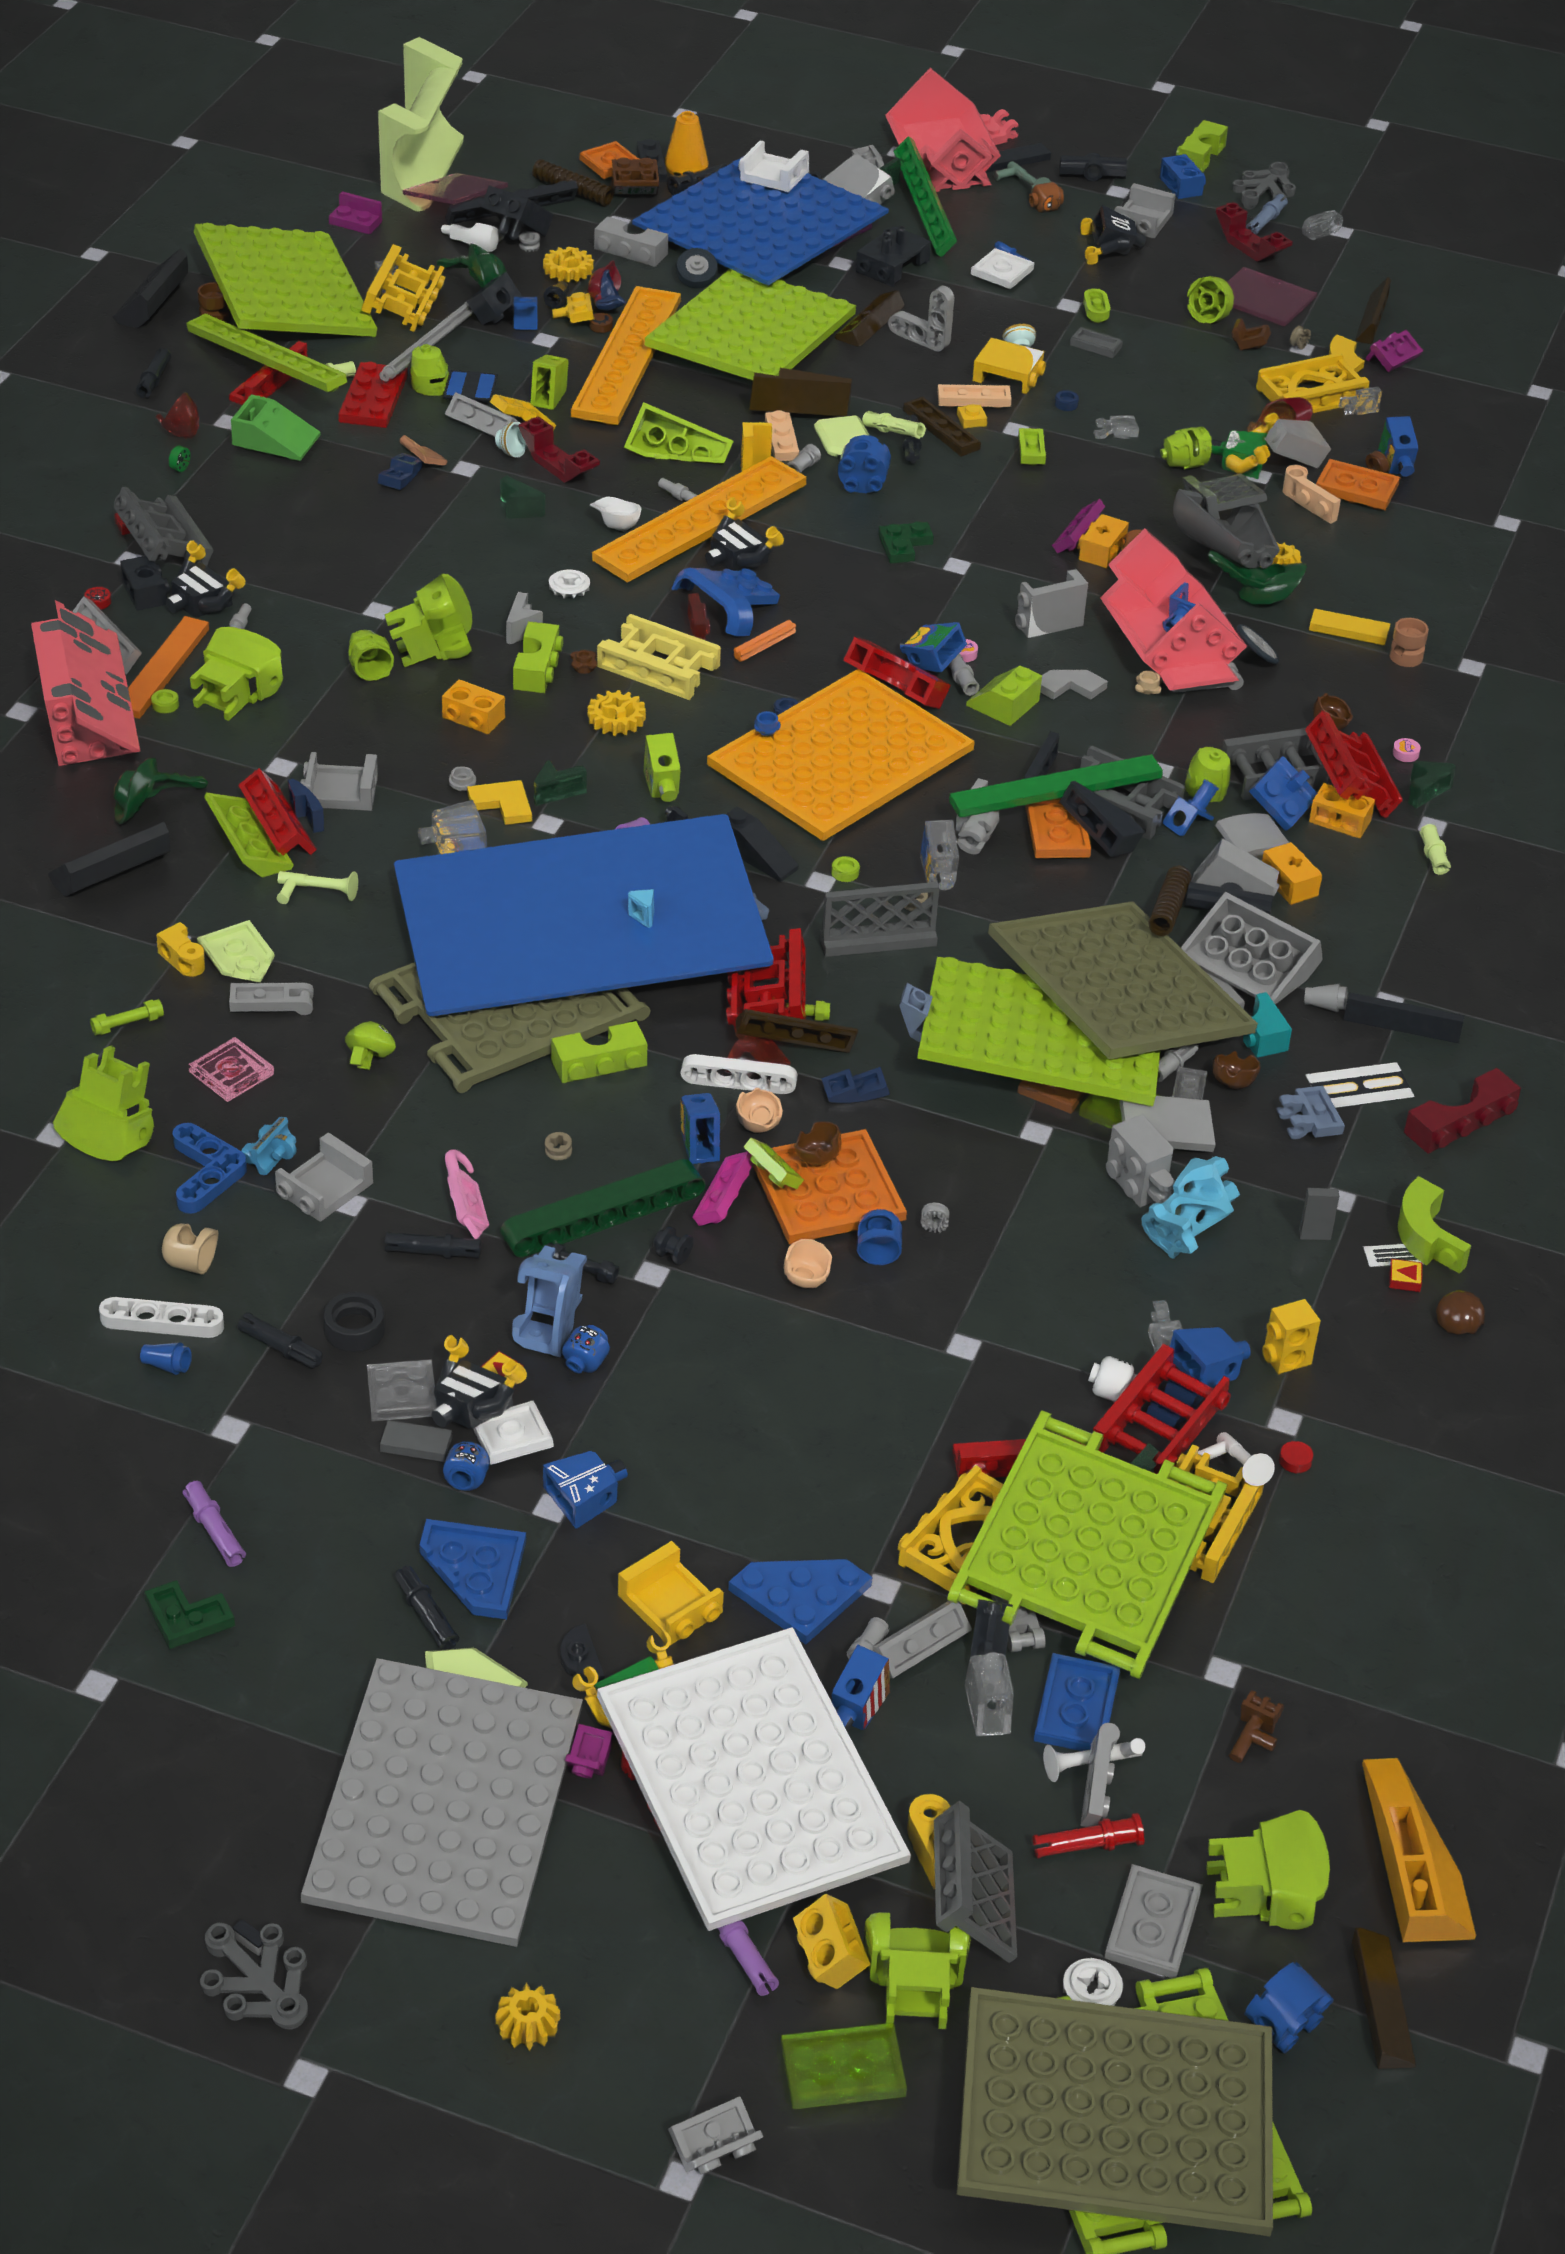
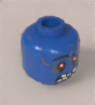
M594 1325L579 1326L574 1329L562 1347L566 1366L575 1373H582V1371L587 1373L595 1372L610 1351L607 1335Z
M473 1442L455 1444L449 1450L444 1463V1478L455 1489L462 1491L477 1489L484 1482L490 1465L489 1455L483 1447Z

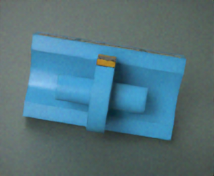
M279 1117L272 1125H264L259 1130V1140L256 1143H247L242 1148V1152L246 1156V1163L255 1164L259 1174L267 1175L282 1158L291 1159L296 1154L297 1148L295 1143L297 1141L288 1129L287 1117Z

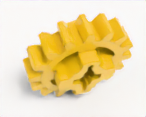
M567 246L566 249L558 247V250H550V254H545L543 269L545 274H550L551 279L557 277L558 281L570 282L571 279H574L578 282L580 278L587 279V275H592L593 259L592 255L587 254L586 250L580 252L577 247Z
M617 690L616 693L606 691V696L597 694V700L591 699L590 705H588L589 724H594L595 730L602 728V734L611 731L613 736H616L617 733L627 735L628 730L636 732L637 726L643 727V721L646 720L645 703L639 702V696L632 698L631 692L623 695L620 690Z

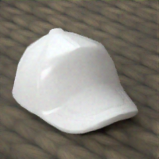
M604 497L590 504L591 507L601 512L607 527L623 532L636 525L642 510L641 506L636 503L615 497Z

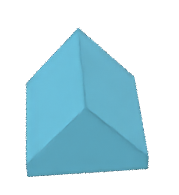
M654 889L630 891L628 893L629 916L648 928L653 924Z

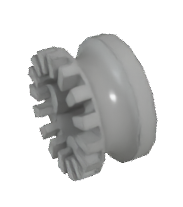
M526 231L519 235L520 249L526 252L527 250L534 252V250L537 251L539 249L540 236L538 233Z
M935 1202L925 1205L922 1209V1227L925 1230L929 1229V1232L934 1231V1233L946 1230L949 1222L948 1208L941 1203Z

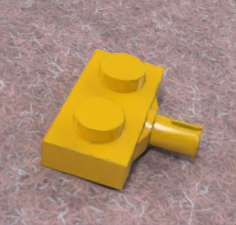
M574 293L570 297H566V307L552 309L553 319L567 317L571 323L594 319L589 293Z

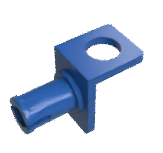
M514 297V329L536 330L538 328L537 297Z
M1186 582L1169 597V617L1163 621V628L1166 632L1196 605L1188 602L1189 584Z
M1204 779L1192 800H1186L1181 797L1177 798L1164 818L1163 824L1179 836H1184L1197 815L1213 821L1214 816L1207 812L1206 807L1219 788ZM1183 811L1186 815V820L1181 826H1176L1173 822L1174 816L1177 812Z

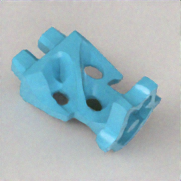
M1215 1156L1209 1160L1191 1159L1177 1177L1173 1185L1174 1193L1165 1202L1152 1204L1149 1207V1211L1142 1216V1226L1147 1236L1163 1249L1170 1258L1174 1259L1180 1252L1193 1253L1198 1248L1194 1236L1221 1221L1234 1211L1231 1202L1240 1194L1233 1182L1225 1180L1222 1183L1221 1176L1229 1170L1227 1161L1224 1158ZM1204 1210V1217L1199 1222H1196L1197 1214Z

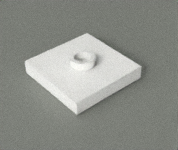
M995 248L971 268V275L1011 289L1033 271L1034 262Z
M534 1401L512 1406L505 1410L502 1415L491 1418L473 1428L481 1446L489 1455L490 1465L554 1447L553 1438Z

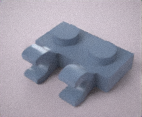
M1324 1086L1298 1088L1295 1090L1294 1095L1286 1094L1279 1097L1283 1107L1277 1108L1276 1111L1281 1119L1290 1118L1294 1127L1287 1128V1132L1291 1139H1300L1309 1132H1312L1315 1138L1343 1134L1345 1125Z

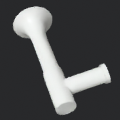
M1226 1432L1218 1435L1216 1444L1198 1451V1454L1203 1456L1204 1452L1211 1454L1210 1460L1228 1452L1244 1465L1242 1469L1245 1482L1252 1486H1261L1267 1483L1275 1470L1271 1457L1262 1453L1250 1455L1240 1443Z
M1135 1738L1130 1742L1114 1744L1110 1754V1761L1142 1756L1145 1750L1144 1741L1140 1738ZM1047 1745L1044 1748V1767L1048 1778L1052 1782H1056L1059 1773L1067 1768L1089 1764L1090 1750L1058 1753L1054 1751L1051 1745Z

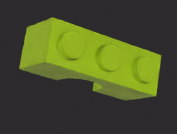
M1203 120L1198 127H1195L1193 133L1187 136L1185 142L1177 148L1176 156L1186 154L1203 173L1209 166L1211 154L1218 155L1226 146L1228 126Z
M528 621L523 636V653L518 652L513 667L514 690L545 693L547 684L552 683L554 667L558 665V652H562L563 636H559V625Z
M637 1021L609 1026L608 1042L603 1045L588 1044L583 1040L580 1033L551 1038V1060L561 1083L647 1066L648 1044Z

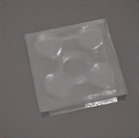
M432 1360L367 1365L371 1421L432 1417V1412L437 1408L434 1396L435 1385Z

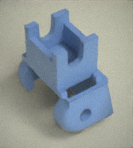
M544 1246L538 1255L534 1254L533 1257L525 1259L519 1266L518 1282L525 1284L528 1278L529 1282L525 1314L518 1315L513 1320L512 1336L516 1343L526 1349L561 1357L562 1347L573 1330L575 1309L582 1301L583 1294H580L583 1266L587 1261V1256L572 1252L567 1259L557 1260L553 1259L555 1248ZM533 1311L554 1316L553 1325L531 1320Z

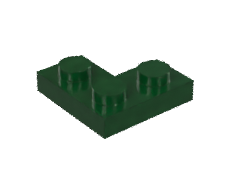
M928 522L879 526L878 535L890 563L915 561L913 546L933 545L934 535Z
M177 1580L144 1591L145 1601L169 1649L235 1626V1617L222 1593L189 1604Z

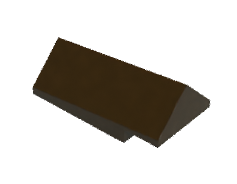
M780 368L779 376L754 372L749 410L773 412L780 410L788 413L847 416L851 404L852 379Z

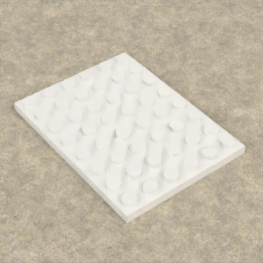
M793 1627L597 1690V1698L708 1931L909 1863L911 1854Z

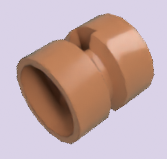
M1403 618L1396 622L1390 650V658L1395 664L1404 667H1415L1422 663L1429 631L1428 625L1425 622L1416 618Z

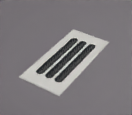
M1404 1244L1363 1246L1370 1267L1390 1266L1391 1259L1421 1262L1408 1251Z

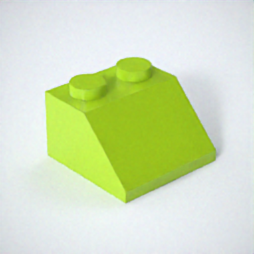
M1022 666L1015 667L992 679L967 701L966 706L1011 726L1039 702L1042 675Z

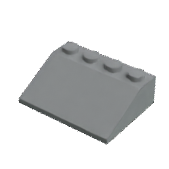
M1227 892L1221 896L1181 947L1204 971L1253 997H1256V994L1267 992L1275 1004L1307 981L1323 960L1320 940Z

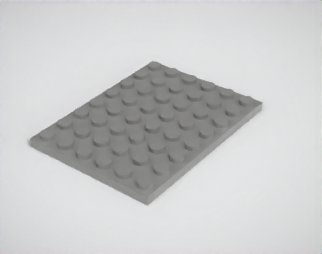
M377 1658L301 1892V1903L517 1947L567 1766L565 1763L566 1754H570L583 1699Z

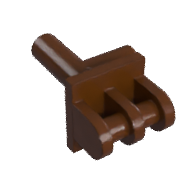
M1250 1691L1246 1700H1243L1241 1705L1240 1720L1246 1722V1725L1229 1754L1233 1761L1241 1763L1252 1742L1270 1751L1274 1750L1278 1739L1259 1729L1273 1734L1275 1725L1282 1714L1284 1704L1278 1703L1275 1705L1270 1702L1271 1699L1265 1696L1262 1699L1256 1696V1691Z

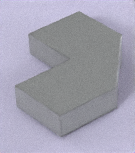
M1049 670L1042 675L1040 693L1054 700L1068 689H1072L1091 700L1107 689L1108 681L1089 670Z

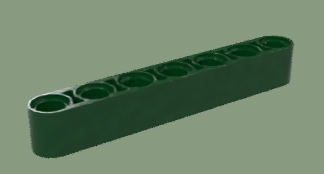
M681 1159L513 1216L502 1224L500 1233L514 1255L526 1257L541 1252L543 1247L547 1246L550 1242L553 1244H564L694 1199L704 1191L706 1183L688 1159Z

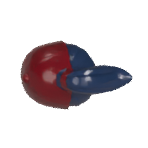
M611 260L605 267L596 270L591 275L587 289L590 297L595 301L596 308L603 311L613 310L626 304V301L618 293L621 286V276L614 260Z

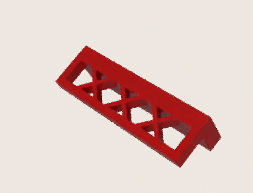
M298 341L289 348V350L308 357L307 343ZM264 365L229 394V401L243 405L251 394L268 398L290 380L292 376Z
M260 768L238 785L276 850L284 856L297 844L310 855L317 850L279 786Z
M1026 1439L953 1444L952 1451L958 1479L963 1473L968 1474L975 1465L982 1468V1472L992 1478L1007 1477Z

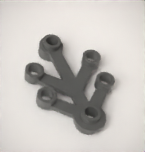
M1273 162L1268 170L1244 171L1242 180L1237 179L1233 181L1232 190L1236 193H1242L1241 202L1243 207L1253 209L1259 203V197L1267 189L1273 195V199L1276 195L1283 194L1282 202L1286 196L1292 197L1295 195L1296 186L1291 184L1287 178L1289 177L1288 165L1284 162ZM1276 181H1279L1281 183L1282 192L1275 183ZM1246 187H1256L1254 190L1246 189Z
M225 1923L213 1924L205 1934V1942L209 1953L215 1957L227 1956L246 1977H223L218 1970H208L200 1978L203 1992L208 1996H216L220 1993L263 1994L269 2001L246 2002L241 1994L227 1996L223 2002L227 2018L234 2021L240 2020L243 2017L272 2018L274 2023L281 2028L295 2029L299 2027L308 2015L307 2001L304 1996L299 1994L302 1971L307 1966L304 1950L299 1947H292L284 1953L283 1961L287 1970V1977L283 1992L274 1983L279 1947L284 1942L283 1931L278 1924H267L260 1931L263 1943L261 1967L237 1944L234 1930L230 1925ZM273 1933L278 1935L275 1939L268 1940L265 1938V1936L267 1937L268 1935ZM225 1934V1936L221 1939L214 1938L217 1935ZM294 1957L301 1958L298 1963L292 1964L289 1962ZM210 1980H218V1983L214 1986L206 1985ZM234 2004L242 2005L238 2010L229 2009ZM295 2006L291 2011L283 2010L285 2007Z

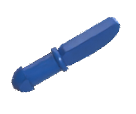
M997 241L994 245L996 249L1029 260L1017 253L1015 248H1011L1003 242Z

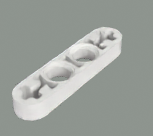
M697 1054L686 1056L681 1068V1077L691 1084L749 1091L758 1087L761 1090L776 1094H789L793 1092L798 1077L797 1071L785 1064ZM726 1069L732 1075L722 1076L718 1074L717 1070ZM754 1072L759 1074L761 1078L754 1080L746 1074Z
M122 1297L107 1298L99 1305L100 1321L103 1326L110 1329L204 1338L216 1337L224 1330L223 1312L214 1306ZM144 1312L154 1314L150 1319L143 1320L138 1318V1315ZM176 1315L186 1318L182 1322L176 1323L169 1320Z

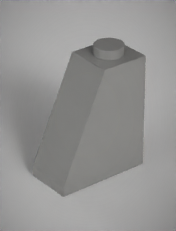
M1278 419L1265 437L1273 452L1315 468H1319L1331 450V447L1310 421Z
M1222 838L1193 873L1191 882L1218 887L1224 883L1233 882L1241 886L1243 891L1274 896L1279 888L1277 883L1279 871Z

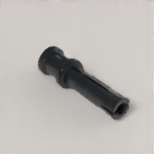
M723 163L694 173L692 171H685L680 176H669L667 188L671 195H677L705 178L704 175L713 174L719 169L726 167L727 164Z

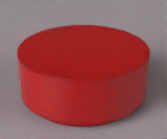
M1291 1441L1282 1446L1279 1462L1285 1470L1292 1473H1303L1310 1469L1313 1451L1307 1444Z

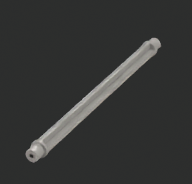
M467 301L386 365L383 371L380 372V378L383 381H388L396 377L397 374L411 364L414 348L421 347L424 344L435 345L474 314Z

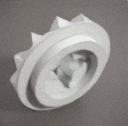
M562 570L554 573L549 578V590L553 591L556 596L562 595L563 599L566 597L574 599L576 595L584 596V593L589 591L590 579L580 571Z
M1096 1958L1081 1959L1070 1965L1065 1972L1063 1992L1069 1995L1073 2001L1114 2006L1122 1995V1978L1115 1967L1106 1961ZM1097 1977L1098 1989H1095L1094 1993L1089 1994L1087 1986Z

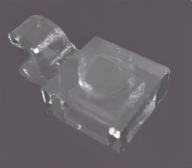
M1379 387L1356 390L1355 396L1340 398L1339 408L1345 407V415L1354 413L1356 415L1379 412L1382 391Z
M1110 416V420L1103 418L1095 420L1097 427H1103L1101 430L1093 431L1096 439H1104L1112 433L1114 437L1121 439L1138 437L1139 427L1134 416Z
M1166 1300L1153 1301L1155 1312H1151L1153 1323L1149 1324L1148 1334L1155 1353L1163 1343L1170 1347L1174 1330L1183 1329L1180 1320L1170 1321Z

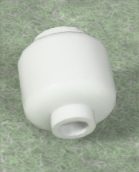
M1107 1356L1102 1360L1101 1364L1094 1363L1088 1381L1094 1383L1092 1388L1094 1395L1115 1402L1137 1374L1134 1373L1132 1364Z

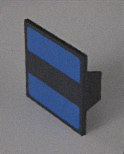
M450 370L443 398L452 400L456 392L479 403H489L494 394L498 374Z

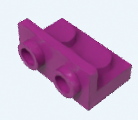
M342 191L339 194V206L329 215V224L370 235L382 223V203Z
M1404 330L1399 334L1396 332L1392 333L1383 342L1381 340L1376 341L1369 348L1371 352L1367 355L1366 360L1369 362L1377 358L1385 369L1390 372L1419 357L1423 350L1410 333Z

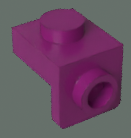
M579 1724L570 1755L566 1754L565 1758L567 1766L572 1768L571 1773L588 1779H592L593 1774L603 1776L615 1736L614 1733Z

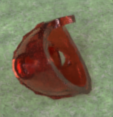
M186 392L177 399L165 419L161 414L156 415L160 424L175 436L189 438L195 436L199 429L200 417L197 406Z

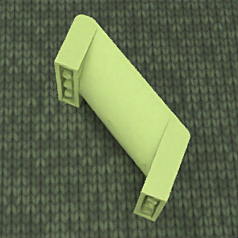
M418 37L403 44L405 108L394 103L378 111L381 193L414 211H423L431 206L464 141V136L448 123L439 109L462 66V58Z

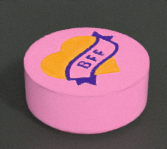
M966 639L967 645L959 654L963 657L964 662H971L977 658L978 645Z
M1402 738L1395 741L1392 753L1399 761L1413 762L1419 758L1421 747L1415 740Z

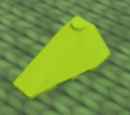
M643 402L624 448L646 458L724 464L734 441Z

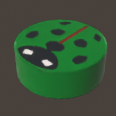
M180 445L174 447L169 456L170 468L183 472L190 462V450Z

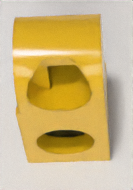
M179 922L157 933L158 954L185 976L195 977L204 972V948L198 943L191 942L188 938L187 927Z

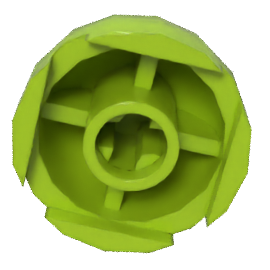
M1213 276L1198 278L1191 284L1187 293V297H1189L1188 310L1192 317L1200 323L1207 322L1210 324L1223 320L1229 315L1234 305L1233 290L1222 278Z

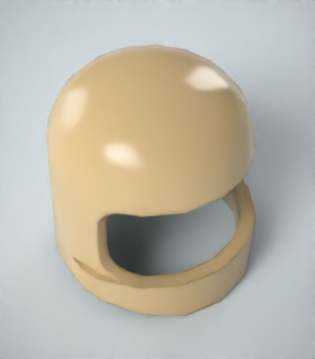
M175 1224L167 1231L163 1239L162 1255L164 1260L174 1268L204 1274L209 1269L214 1258L218 1241V1230L204 1228L196 1236L193 1234L189 1224Z

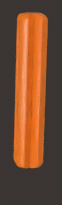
M786 620L735 647L733 650L734 658L739 662H743L796 633V624L792 623L791 620Z

